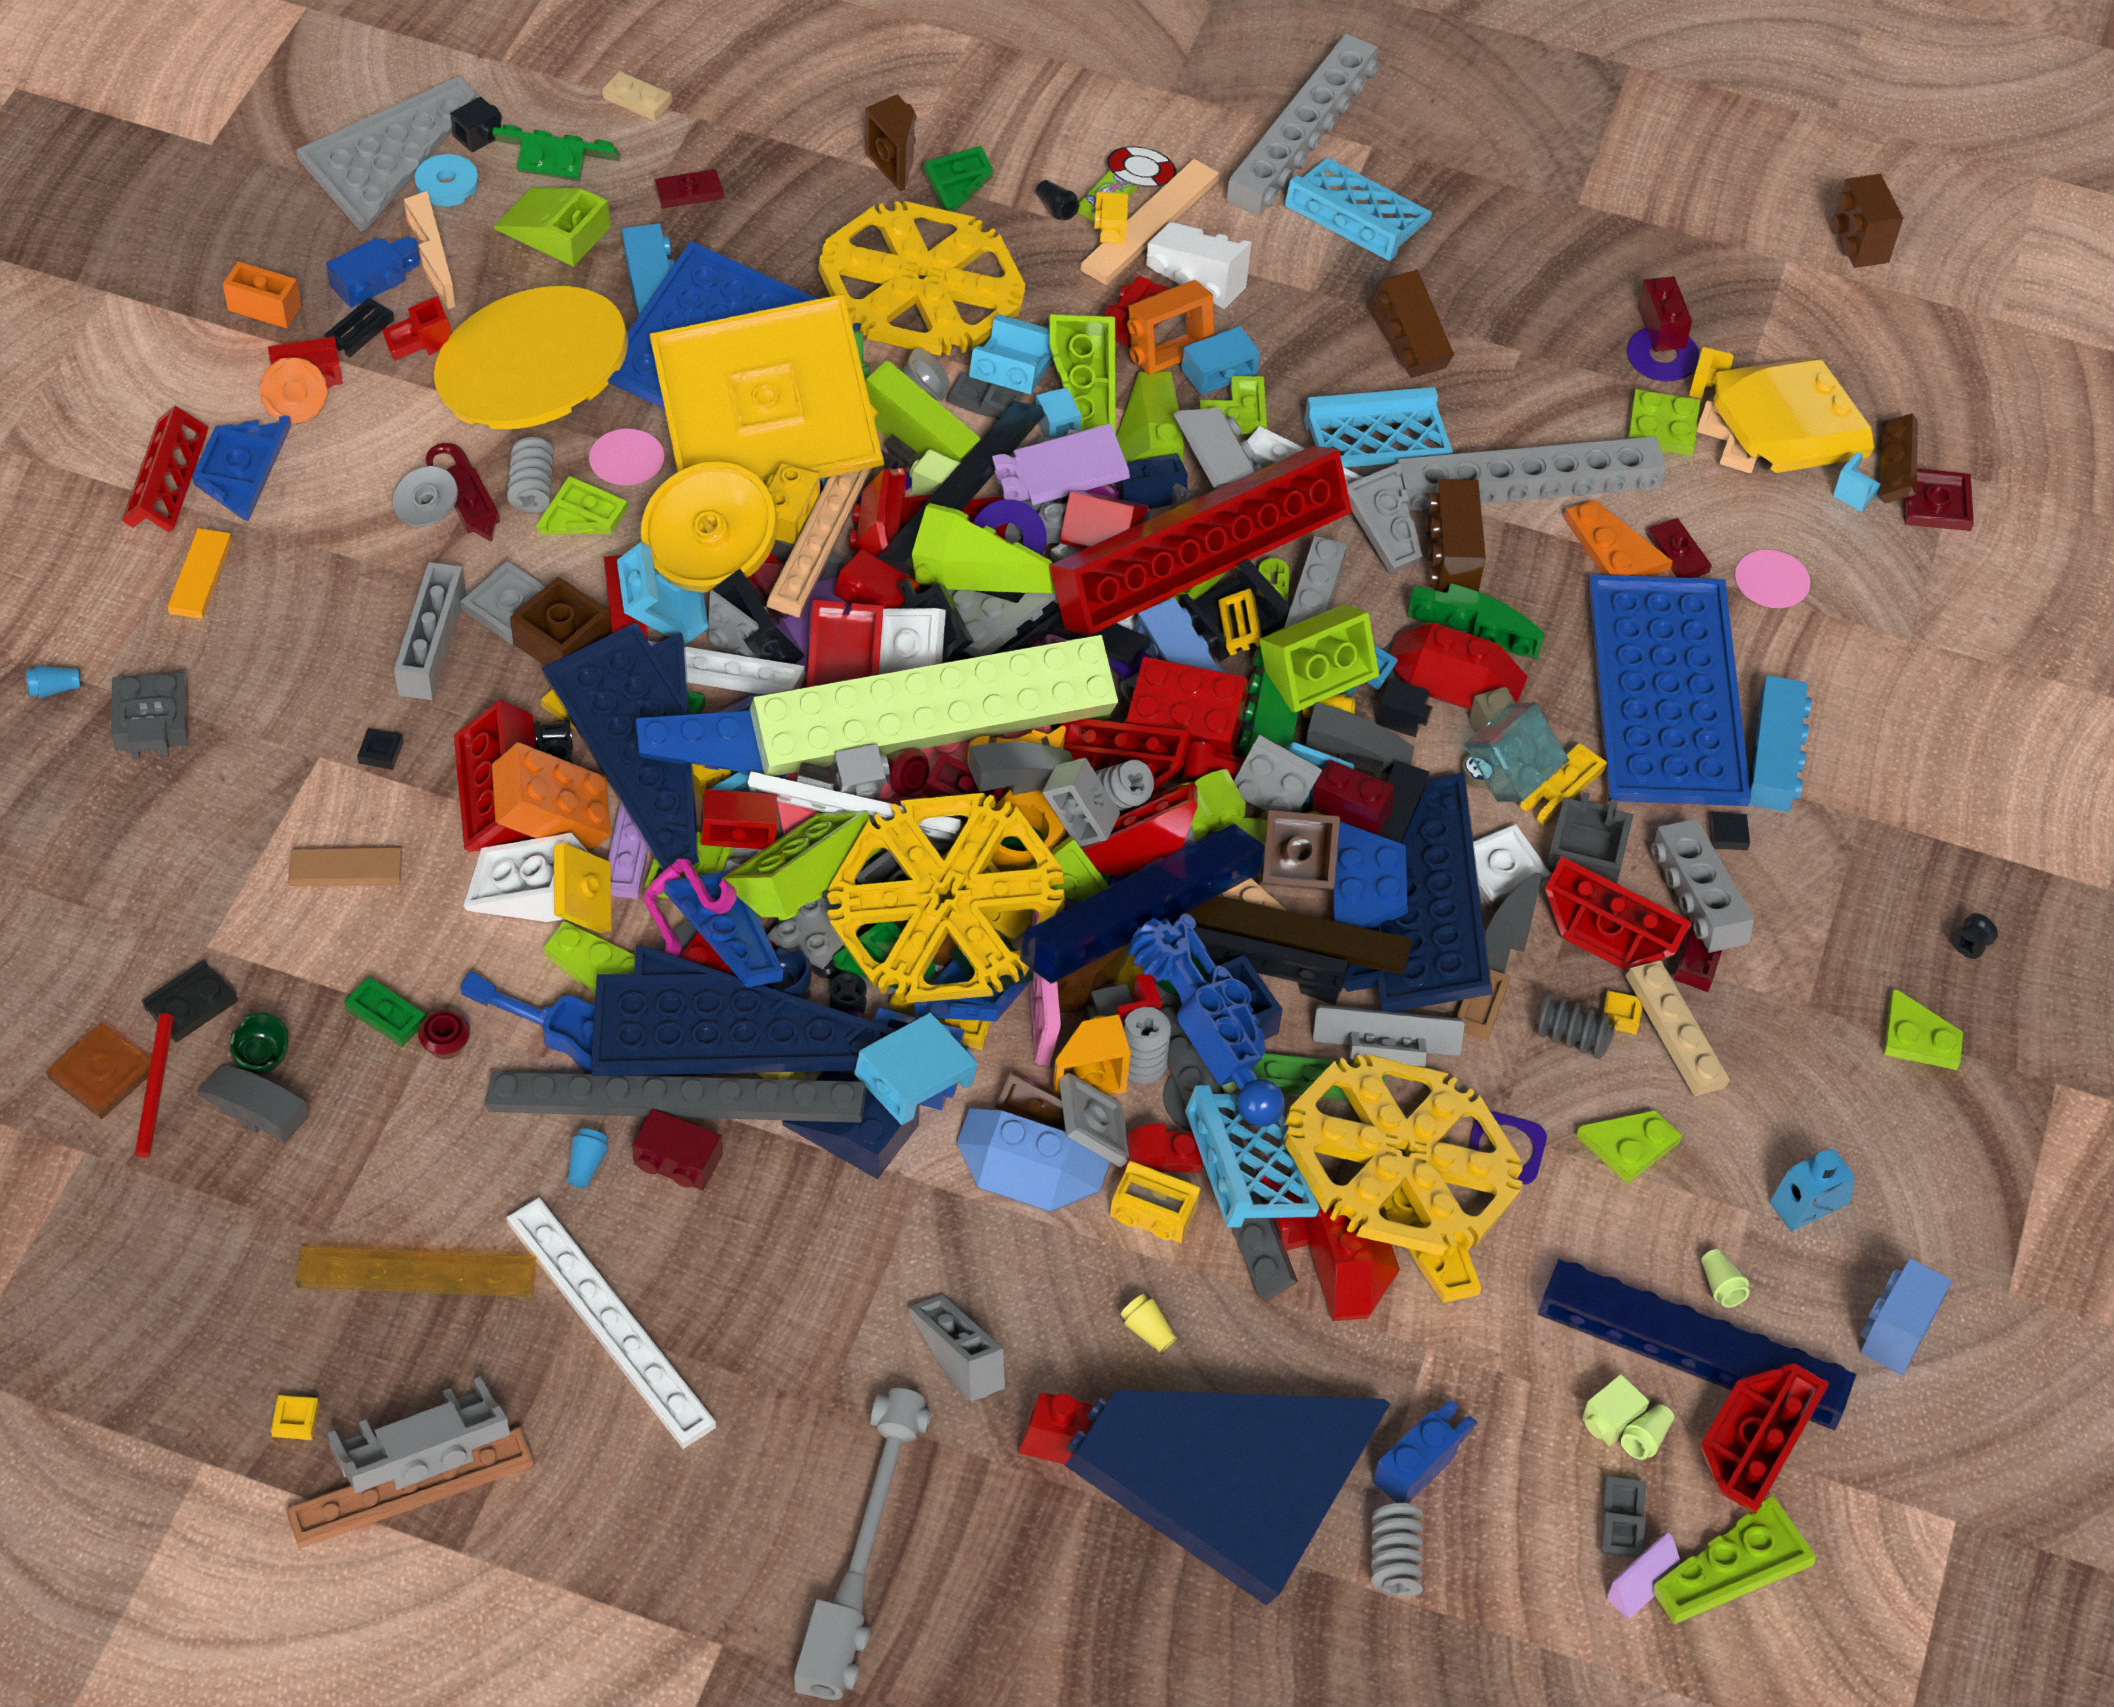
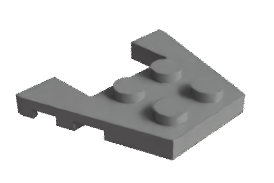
M947 590L974 640V643L961 652L965 651L974 657L991 655L1018 634L1016 629L1027 620L1035 621L1043 615L1042 609L1052 601L1056 604L1058 603L1056 591L1052 594L1025 593L1020 601L1015 603L977 591Z

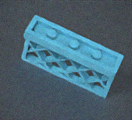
M1328 157L1304 177L1296 175L1290 180L1284 205L1388 261H1391L1396 256L1398 247L1425 225L1432 215L1431 211ZM1328 170L1337 176H1325L1324 173ZM1329 186H1342L1343 190H1330ZM1350 186H1358L1364 190H1351ZM1355 200H1369L1370 204H1356ZM1377 200H1385L1391 204H1378ZM1382 214H1395L1396 218H1383ZM1403 214H1412L1417 218H1404Z
M1435 387L1307 398L1304 415L1306 430H1311L1315 446L1327 448L1333 446L1345 453L1341 456L1343 468L1397 463L1398 459L1450 455L1453 453L1437 408L1438 394ZM1432 420V424L1429 427L1417 422ZM1400 423L1401 425L1395 430L1385 424ZM1365 425L1369 426V428L1365 432H1362L1353 427ZM1336 428L1338 430L1333 435H1330L1321 429ZM1409 428L1421 434V436L1414 440L1403 433ZM1378 431L1388 436L1389 439L1383 443L1371 437V435ZM1345 433L1357 439V441L1351 446L1339 438ZM1429 438L1440 444L1441 448H1429L1423 443ZM1397 441L1409 447L1407 451H1398L1391 446ZM1366 444L1376 449L1377 452L1366 454L1359 450V448Z
M1196 1085L1185 1113L1226 1227H1241L1245 1218L1316 1217L1319 1207L1315 1196L1284 1145L1286 1142L1284 1135L1288 1129V1126L1285 1125L1284 1115L1282 1114L1278 1121L1268 1127H1259L1261 1129L1257 1134H1254L1239 1124L1243 1119L1237 1106L1239 1094H1213L1210 1085ZM1218 1107H1227L1238 1115L1232 1120L1220 1113ZM1232 1132L1248 1142V1145L1244 1149L1229 1140V1134ZM1267 1132L1279 1139L1282 1145L1280 1148H1277L1262 1139V1136ZM1253 1147H1256L1272 1158L1265 1163L1249 1152ZM1276 1161L1291 1169L1292 1176L1290 1178L1272 1167ZM1241 1162L1246 1163L1259 1171L1258 1175L1255 1178L1240 1170L1239 1164ZM1264 1176L1283 1186L1278 1193L1260 1182ZM1289 1190L1301 1197L1303 1203L1295 1204L1283 1195ZM1254 1191L1269 1200L1270 1203L1253 1205L1250 1193Z

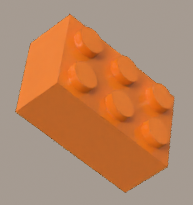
M519 742L492 764L495 821L497 824L534 838L572 833L589 853L611 835L605 776Z

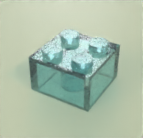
M1536 702L1510 704L1464 743L1497 802L1524 801L1569 761Z

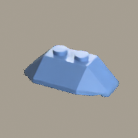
M969 1108L957 1141V1145L979 1189L1050 1213L1088 1196L1100 1193L1111 1163L1067 1137L1065 1131L1000 1110Z

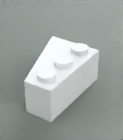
M1169 222L1148 243L1146 266L1179 285L1194 279L1197 280L1213 294V303L1225 309L1246 288L1252 242L1243 240L1241 243L1228 241L1226 235L1218 234L1216 237L1204 235L1202 229Z

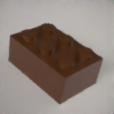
M1438 479L1436 492L1429 495V512L1431 515H1426L1425 535H1431V540H1428L1427 560L1433 561V567L1431 566L1429 570V586L1435 587L1436 591L1448 593L1450 583L1479 592L1486 560L1479 480Z

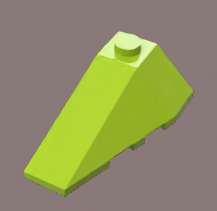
M1050 314L1049 348L1063 388H1068L1081 414L1080 430H1089L1111 424L1116 436L1115 317Z
M1160 371L1151 375L1146 372H1139L1116 436L1126 463L1178 453L1183 463V432L1173 415L1179 411L1171 371Z
M932 503L926 506L912 551L916 582L929 586L941 583L945 585L947 590L1052 594L1055 591L1049 567L1052 564L1051 560L1018 542L1010 544L995 536L996 530L987 525L983 529L968 521L969 515L960 510Z

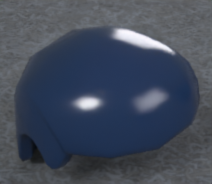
M777 948L775 953L784 970L783 979L779 982L763 984V986L801 998L811 985L812 969L810 961L800 948H796L795 951Z

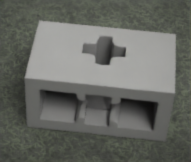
M1082 758L1055 765L1042 793L1068 834L1074 838L1080 847L1108 840L1120 812L1088 760Z

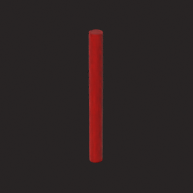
M161 1013L158 1016L136 1142L135 1155L143 1158L150 1157L174 1020V1016L168 1013Z

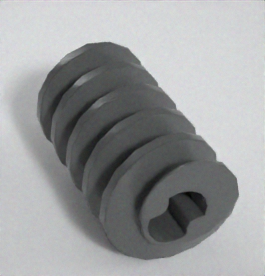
M1549 991L1538 1014L1536 1026L1539 1025L1538 1033L1542 1038H1545L1553 1030L1552 1039L1555 1043H1559L1566 1035V1046L1572 1049L1580 1041L1581 1053L1586 1054L1594 1046V1058L1600 1060L1611 1044L1619 1018L1612 1026L1609 1025V1014L1606 1012L1598 1020H1595V1008L1590 1007L1582 1015L1580 1002H1576L1569 1010L1567 1009V997L1563 996L1557 1004H1554L1553 992Z

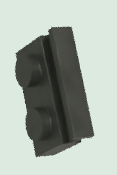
M205 960L199 962L142 1000L144 1009L153 1016L156 1022H158V1016L161 1013H168L174 1016L171 1039L175 1043L238 1002L236 993L214 970L212 971L208 967Z

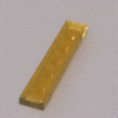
M301 1247L295 1281L297 1288L533 1298L537 1260L536 1256Z

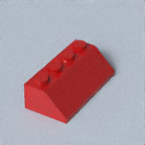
M501 699L454 734L464 850L469 852L481 851V848L526 841L533 838L497 824L495 821L492 764L517 742L536 749L533 714Z

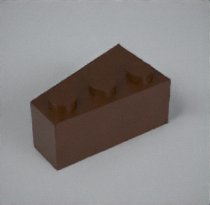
M1418 269L1382 279L1367 309L1410 378L1445 369L1454 356V352Z

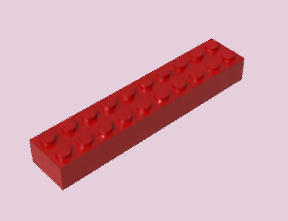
M1313 445L1050 564L1049 567L1065 630L1090 636L1229 571L1247 559L1252 560L1351 514L1352 509L1339 449Z

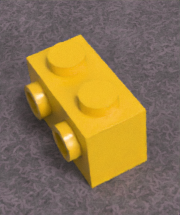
M781 463L776 474L769 476L766 487L775 502L778 513V533L776 539L795 545L820 496V474Z

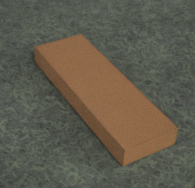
M401 848L291 849L289 885H400L402 851Z

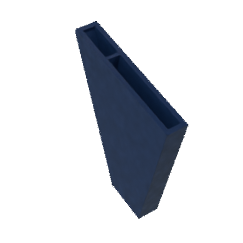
M1115 1390L1106 1401L1100 1397L1087 1415V1418L1092 1422L1086 1432L1079 1429L1066 1449L1072 1454L1064 1466L1264 1605H1268L1280 1595L1391 1403L1385 1399Z

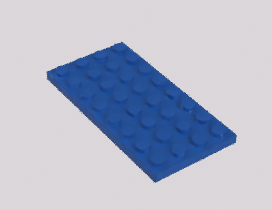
M1590 574L1588 586L1604 760L1607 762L1605 773L1608 801L1614 799L1618 800V802L1749 806L1751 792L1725 579Z

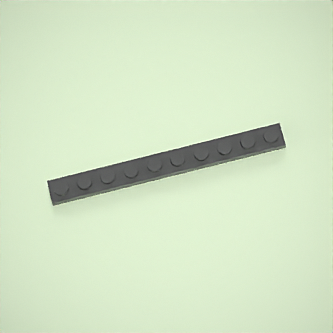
M1155 984L1162 1000L1161 1012L1169 1019L1171 1025L1167 1060L1185 1107H1187L1196 1085H1210L1213 1094H1224L1222 1087L1219 1086L1177 1020V1013L1182 1007L1180 996L1165 992ZM1218 1107L1220 1113L1234 1120L1230 1109ZM1231 1132L1228 1136L1229 1140L1244 1149L1243 1140ZM1244 1162L1239 1164L1240 1170L1253 1178L1256 1177L1254 1168ZM1254 1191L1250 1193L1253 1205L1266 1204L1264 1197ZM1245 1218L1241 1227H1232L1260 1298L1268 1301L1298 1283L1272 1218Z
M492 1072L485 1105L488 1112L648 1117L651 1110L655 1109L673 1117L862 1123L867 1090L865 1082Z

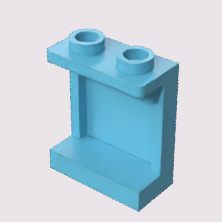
M997 314L993 321L992 334L984 347L976 346L973 349L969 377L1031 395L1054 361L1049 348V328Z
M640 542L617 560L625 614L669 638L681 632L685 645L708 628L704 593L683 590L663 579L654 569L650 546Z
M929 1013L861 1049L854 1074L861 1082H865L868 1090L903 1125L914 1119L916 1107L921 1102L958 1082L965 1089L971 1086L978 1063L969 1050L964 1049L951 1035L950 1030Z

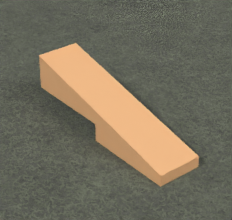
M428 191L404 199L406 220L421 243L418 244L421 268L447 309L455 307L453 284Z

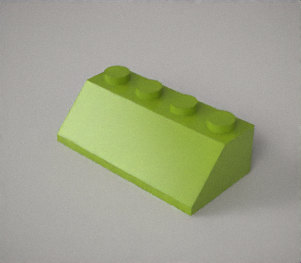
M868 812L816 813L722 879L731 883L736 889V896L762 918L778 917L779 920L790 919L799 913L800 907L806 903L814 902L823 896V891L831 884L870 819ZM881 848L875 849V850L870 854L869 858H871L872 856H874L875 854H877V853H878L879 851H881L882 849H881ZM869 858L867 859V861H866V863L864 864L863 867H865L866 865H868V864L870 863V859H869Z

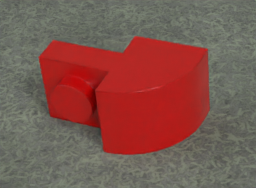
M438 296L408 308L410 318L382 330L390 353L395 361L423 348H426L430 356L440 350L444 343L448 341L451 327Z
M1154 1123L1138 1127L1126 1135L1130 1161L1161 1173H1201L1203 1160L1193 1132L1166 1131V1123ZM1129 1161L1124 1166H1122L1123 1175L1126 1171Z

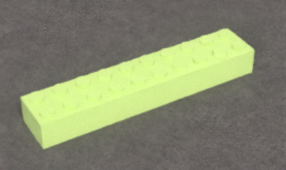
M1102 635L758 696L753 698L750 714L764 775L778 776L831 766L835 752L878 744L880 754L890 755L895 751L915 748L919 750L973 740L980 736H995L1109 715L1117 705L1118 699Z

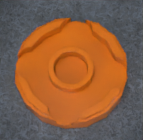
M295 357L283 358L271 364L262 375L259 388L261 402L267 412L278 421L279 416H290L291 425L306 423L315 418L325 406L327 398L325 378L318 367L308 360Z

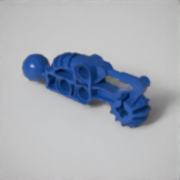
M1182 914L1172 926L1166 918L1162 921L1152 918L1137 929L1130 941L1131 948L1128 952L1131 956L1135 957L1133 965L1140 966L1144 970V976L1151 974L1157 983L1162 979L1171 981L1181 998L1182 1007L1177 1013V1020L1219 1086L1236 1082L1241 1091L1237 1101L1240 1116L1250 1125L1257 1127L1272 1125L1281 1118L1286 1101L1281 1088L1273 1081L1258 1079L1252 1071L1265 1052V1035L1263 1030L1258 1027L1260 1022L1258 1017L1252 1015L1253 1008L1250 1005L1251 993L1249 989L1239 980L1233 979L1226 968L1222 966L1216 967L1206 952L1207 948L1194 930L1196 922L1192 916ZM1191 953L1195 958H1198L1208 973L1205 980L1191 960Z

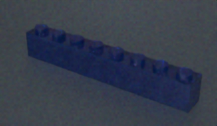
M1235 823L1215 831L1210 836L1188 845L1183 850L1165 857L1161 861L1136 872L1117 884H1112L1107 889L1085 898L1080 903L1064 911L1058 912L1053 917L1029 927L1024 931L1020 961L1052 984L1128 944L1137 929L1152 918L1159 921L1166 918L1168 921H1171L1258 875L1265 845Z
M1560 1259L1557 1261L1538 1312L1539 1316L1729 1390H1732L1740 1379L1781 1369L1783 1366L1795 1363L1829 1383L1809 1421L1834 1431L1844 1413L1857 1375L1846 1370L1840 1364L1824 1362L1809 1356L1801 1349L1788 1348L1771 1341L1765 1335L1749 1333L1734 1327L1726 1320L1713 1319L1696 1312V1310L1687 1305L1674 1304L1661 1299L1651 1291L1635 1289L1623 1284L1617 1278L1611 1276L1604 1277L1586 1270L1585 1267L1578 1263L1566 1262Z

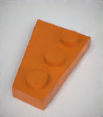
M1596 500L1565 509L1563 518L1602 575L1651 577L1671 570L1673 561Z

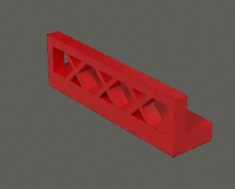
M177 406L171 408L156 422L122 521L132 528L145 518L167 532H170L175 527L209 428ZM182 424L196 432L194 440H186L181 429ZM173 450H181L186 461L185 465H177L172 454ZM172 474L177 490L169 492L164 476ZM163 500L168 510L167 517L153 509L155 501Z

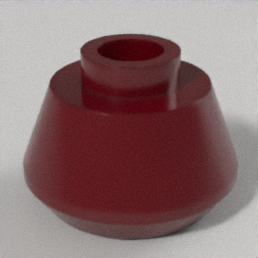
M915 748L895 751L888 756L890 774L886 775V781L897 794L905 797L912 796L925 786L929 777L930 767L926 755L921 750Z
M437 1011L428 1015L421 1022L418 1029L419 1041L434 1057L451 1059L459 1055L468 1042L470 1026L466 1018L455 1011Z

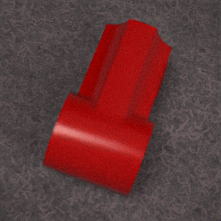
M1189 742L1181 779L1186 783L1195 782L1209 773L1227 769L1234 781L1245 759L1217 752L1216 746L1210 743Z

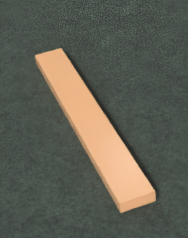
M873 468L828 478L768 598L766 607L800 618Z

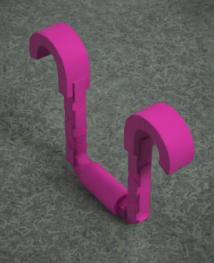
M685 858L677 859L674 864H670L650 884V887L645 890L644 898H642L666 941L664 953L679 957L681 953L680 940L655 901L656 896L664 892L665 881L676 880L681 875V872L684 871L692 887L697 892L702 905L717 914L729 911L736 900L735 887L722 879L719 884L722 890L721 896L715 902L706 890L691 861Z

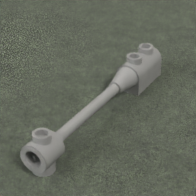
M893 1388L888 1391L887 1395L877 1394L870 1424L877 1426L878 1432L886 1438V1443L849 1571L845 1574L832 1603L816 1599L794 1674L795 1692L827 1700H838L843 1697L845 1689L854 1691L860 1665L852 1664L856 1651H866L870 1636V1627L863 1626L865 1620L863 1616L865 1571L901 1445L915 1441L918 1432L926 1434L931 1420L932 1410L925 1409L926 1400L915 1391L905 1388Z

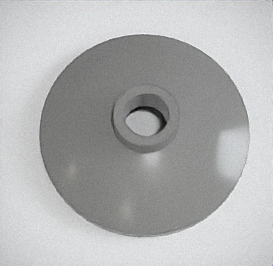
M426 466L415 469L404 476L397 484L392 497L393 510L397 517L407 525L413 527L433 525L444 519L455 506L458 497L457 483L453 476L443 468Z

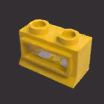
M1129 1160L1126 1171L1112 1198L1110 1216L1126 1226H1137L1150 1231L1160 1239L1182 1243L1198 1208L1201 1187Z

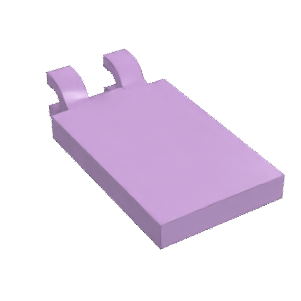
M1111 424L1014 450V458L1006 454L992 456L998 484L1002 485L1004 491V500H1017L1021 502L1030 499L1032 505L1068 496L1070 491H1086L1130 478L1128 466Z

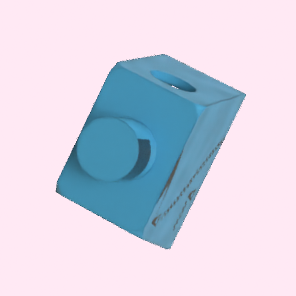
M1828 1149L1821 1151L1816 1156L1793 1166L1787 1171L1771 1198L1770 1204L1788 1229L1793 1232L1850 1204L1855 1182L1854 1174L1836 1150Z

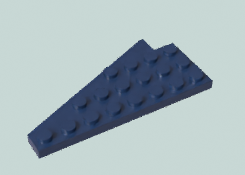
M634 623L543 667L542 672L662 872L670 864H674L677 859H688L692 865L698 863L699 853L693 764L685 763L684 765L638 757L635 729L636 718L690 715L686 648L682 633L680 632L651 646L637 623Z
M1463 772L1431 778L1428 780L1401 843L1406 845L1408 913L1394 920H1386L1380 926L1372 929L1412 939V947L1404 976L1349 964L1344 977L1346 992L1379 986L1382 1011L1396 1012L1493 994L1465 774Z
M636 945L634 974H597L591 1071L592 1076L855 1071L860 1050L895 1032L896 1029L763 985L746 987L736 976L643 945Z

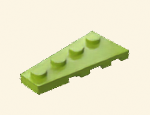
M565 921L561 923L544 946L545 956L576 982L585 984L592 990L593 996H596L597 974H634L635 972L634 954Z
M1772 1495L1762 1503V1507L1759 1508L1756 1514H1746L1737 1521L1736 1527L1721 1537L1719 1535L1709 1542L1707 1549L1696 1557L1691 1556L1656 1582L1653 1594L1675 1625L1809 1568L1815 1564L1816 1555L1774 1495Z

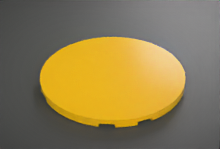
M547 286L521 291L483 307L454 330L437 356L434 367L435 387L443 405L451 410L456 418L474 426L476 423L489 425L490 429L500 430L521 429L544 424L571 413V407L585 399L591 401L609 384L608 379L614 371L620 370L627 354L629 341L627 328L618 308L606 297L594 291L572 286Z

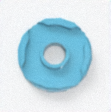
M435 155L424 160L417 167L414 175L417 193L428 191L431 204L436 206L448 207L459 205L465 202V198L469 197L470 194L472 197L477 192L479 186L475 165L460 155ZM443 179H453V181L448 183L440 182Z

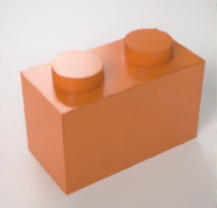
M237 261L223 282L227 309L230 312L287 329L302 307L298 281L289 276Z

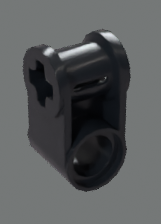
M564 718L563 722L541 724L539 721H535L534 729L537 750L573 764L570 719Z

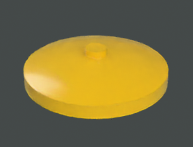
M728 462L700 463L675 473L650 498L641 522V541L651 547L656 572L670 584L692 592H710L738 569H741L750 577L769 556L778 533L777 508L765 484L748 469Z

